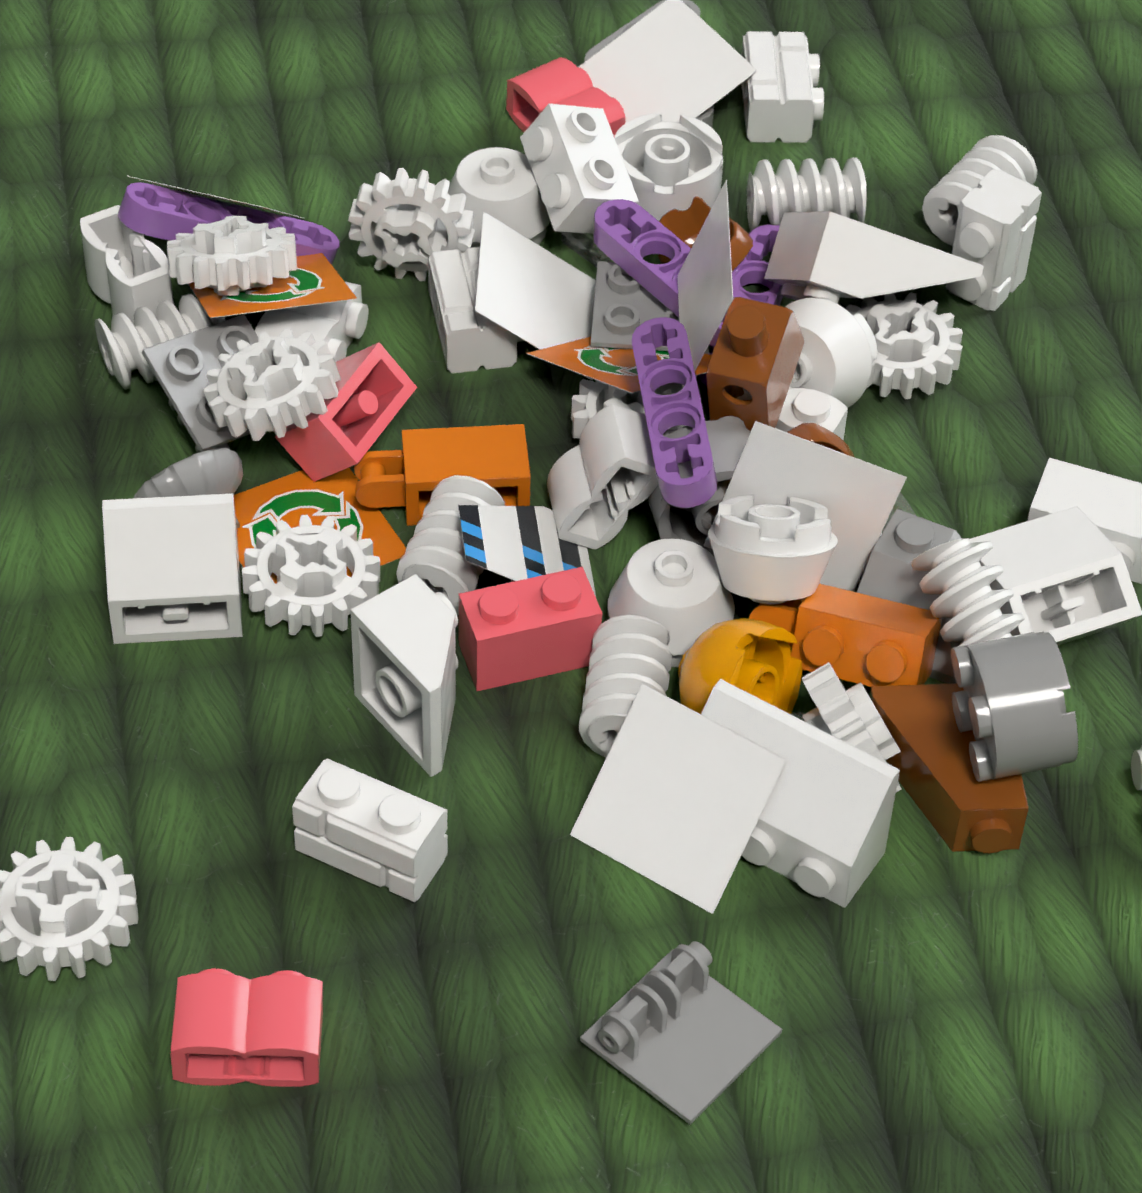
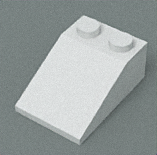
M830 211L784 212L764 279L783 285L781 295L793 300L831 299L830 301L838 304L840 297L867 298L978 278L982 275L984 265Z

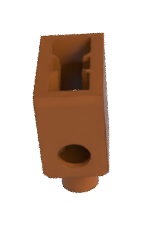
M733 297L707 368L706 377L710 421L718 420L725 416H734L744 421L746 429L750 432L755 421L776 428L804 346V337L794 311L778 305L742 297ZM744 389L747 390L752 396V399L750 400H740L736 398L744 395Z

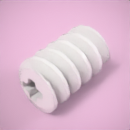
M990 135L979 140L964 155L960 162L956 163L950 172L925 196L922 211L931 231L943 242L953 246L960 202L974 187L978 188V183L991 169L1002 170L1033 185L1037 177V168L1033 157L1025 147L1005 136Z
M835 158L825 159L820 174L813 159L803 160L798 174L790 159L781 160L776 175L768 160H760L753 176L749 172L747 181V214L750 231L758 227L762 215L768 216L771 225L780 226L784 212L830 211L849 218L850 213H856L859 222L864 223L866 179L861 162L857 158L847 159L842 172Z
M192 294L181 297L179 311L171 301L166 300L159 302L156 317L145 306L136 308L134 324L126 314L117 313L113 315L111 320V331L101 319H95L94 326L99 348L108 371L117 378L123 389L126 390L131 388V370L134 369L140 372L146 383L154 381L151 376V368L141 353L143 349L223 322L225 317L209 318L198 299Z
M454 475L443 479L434 487L430 502L424 508L422 519L417 523L414 535L407 544L406 552L399 561L396 575L398 583L416 574L434 593L441 592L452 603L457 615H459V593L475 590L479 579L478 576L483 573L484 568L466 561L458 505L504 506L505 501L494 488L485 482L470 476Z
M969 538L952 540L923 552L910 563L913 570L930 571L922 578L919 585L923 594H941L933 601L929 608L935 618H952L942 627L940 633L944 641H963L958 647L1012 636L1010 632L1025 619L1022 613H1001L1000 608L1014 596L1012 589L991 590L989 584L1004 572L1002 566L981 567L979 560L993 549L991 541L971 543Z
M614 616L600 624L593 635L589 672L586 677V688L579 719V733L586 745L595 753L606 758L641 685L644 684L667 696L665 692L669 686L670 675L668 672L671 670L672 654L667 647L670 642L669 631L659 622L644 616Z

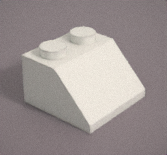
M415 574L351 609L354 695L428 775L432 777L442 771L456 701V669L458 668V659L455 653V627L458 625V617L450 600L441 592L434 593Z

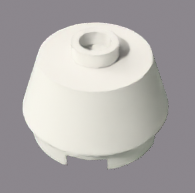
M493 147L475 151L460 162L449 185L448 194L451 196L464 193L466 196L464 210L474 211L475 217L472 228L475 231L471 248L480 247L483 211L539 245L546 235V227L550 223V218L542 201L527 156L513 149Z
M803 298L788 304L785 307L794 311L804 337V346L790 387L817 390L838 399L847 408L850 407L865 392L872 373V361L877 359L878 354L876 341L867 321L859 313L852 315L842 306L830 301L831 299Z
M754 495L734 497L720 502L718 505V517L715 525L709 529L708 536L723 586L734 594L750 598L762 604H781L790 600L806 598L814 594L838 542L837 537L832 533L831 519H827L828 508L816 502L796 497H787V506L777 504L754 506Z
M683 539L656 540L638 549L615 582L608 598V614L610 618L621 615L644 616L659 622L669 631L670 642L667 647L672 654L671 667H679L685 652L690 649L702 633L716 623L734 620L735 614L732 594L723 586L714 556L702 546Z

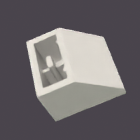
M233 493L102 500L107 596L114 644L243 637L241 575Z
M1078 506L970 539L971 543L991 541L993 549L979 560L981 567L1001 565L1004 572L989 584L991 590L1012 589L1014 596L1000 608L1001 613H1022L1025 618L1010 632L1012 636L1044 631V633L1049 632L1053 636L1057 645H1061L1117 627L1142 615V610L1122 553Z

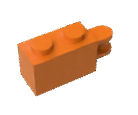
M524 424L402 430V450L368 451L358 464L354 465L355 476L360 480L355 488L357 501L361 505L370 508L405 506L407 526L417 525L422 519L425 506L430 502L434 487L443 479L454 475L470 476L485 482L500 494L505 501L504 506H530L531 476Z
M820 583L815 593L807 598L790 600L781 604L760 603L749 616V619L761 620L782 627L795 636L798 644L788 643L790 648H792L791 657L802 660V670L813 672L829 662L839 679L857 684L861 682L862 685L869 687L924 685L932 673L942 618L933 617L931 610Z

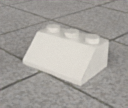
M720 679L713 687L701 715L787 760L741 856L753 864L764 865L793 880L807 893L817 897H825L845 908L885 854L900 770Z

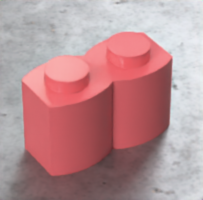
M557 58L507 80L506 110L523 132L528 129L548 104L604 109L614 137L617 130L626 123L624 110L618 100L610 97L601 89L593 87L587 72L577 67L568 59Z
M206 969L199 973L178 977L170 1051L173 1079L188 1084L204 1086L231 1085L244 1081L273 1087H302L319 1083L323 981L289 970L278 971L271 975L253 979L237 976L223 969Z

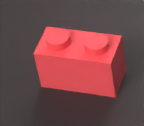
M380 342L336 362L341 380L335 382L339 394L336 398L324 399L328 410L324 415L310 413L306 416L308 427L302 429L295 424L286 426L284 437L278 438L275 436L314 482L358 464L417 388Z
M583 567L459 593V647L477 692L589 666L593 635L600 624H602V611Z

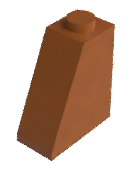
M957 683L871 686L869 697L901 751L886 761L889 765L900 770L898 781L951 851L996 853L1002 850L1019 849L1029 809L1022 775L1018 774L981 782L976 780L969 753V743L976 741L972 730L959 731L952 704V693L963 691V687L960 688Z

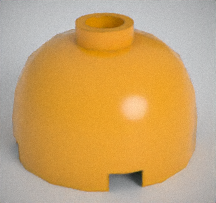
M741 618L714 624L695 640L680 661L678 675L681 704L701 714L713 687L722 679L791 714L798 698L802 678V660L791 657V648L788 643L798 644L795 636L782 627L761 620Z

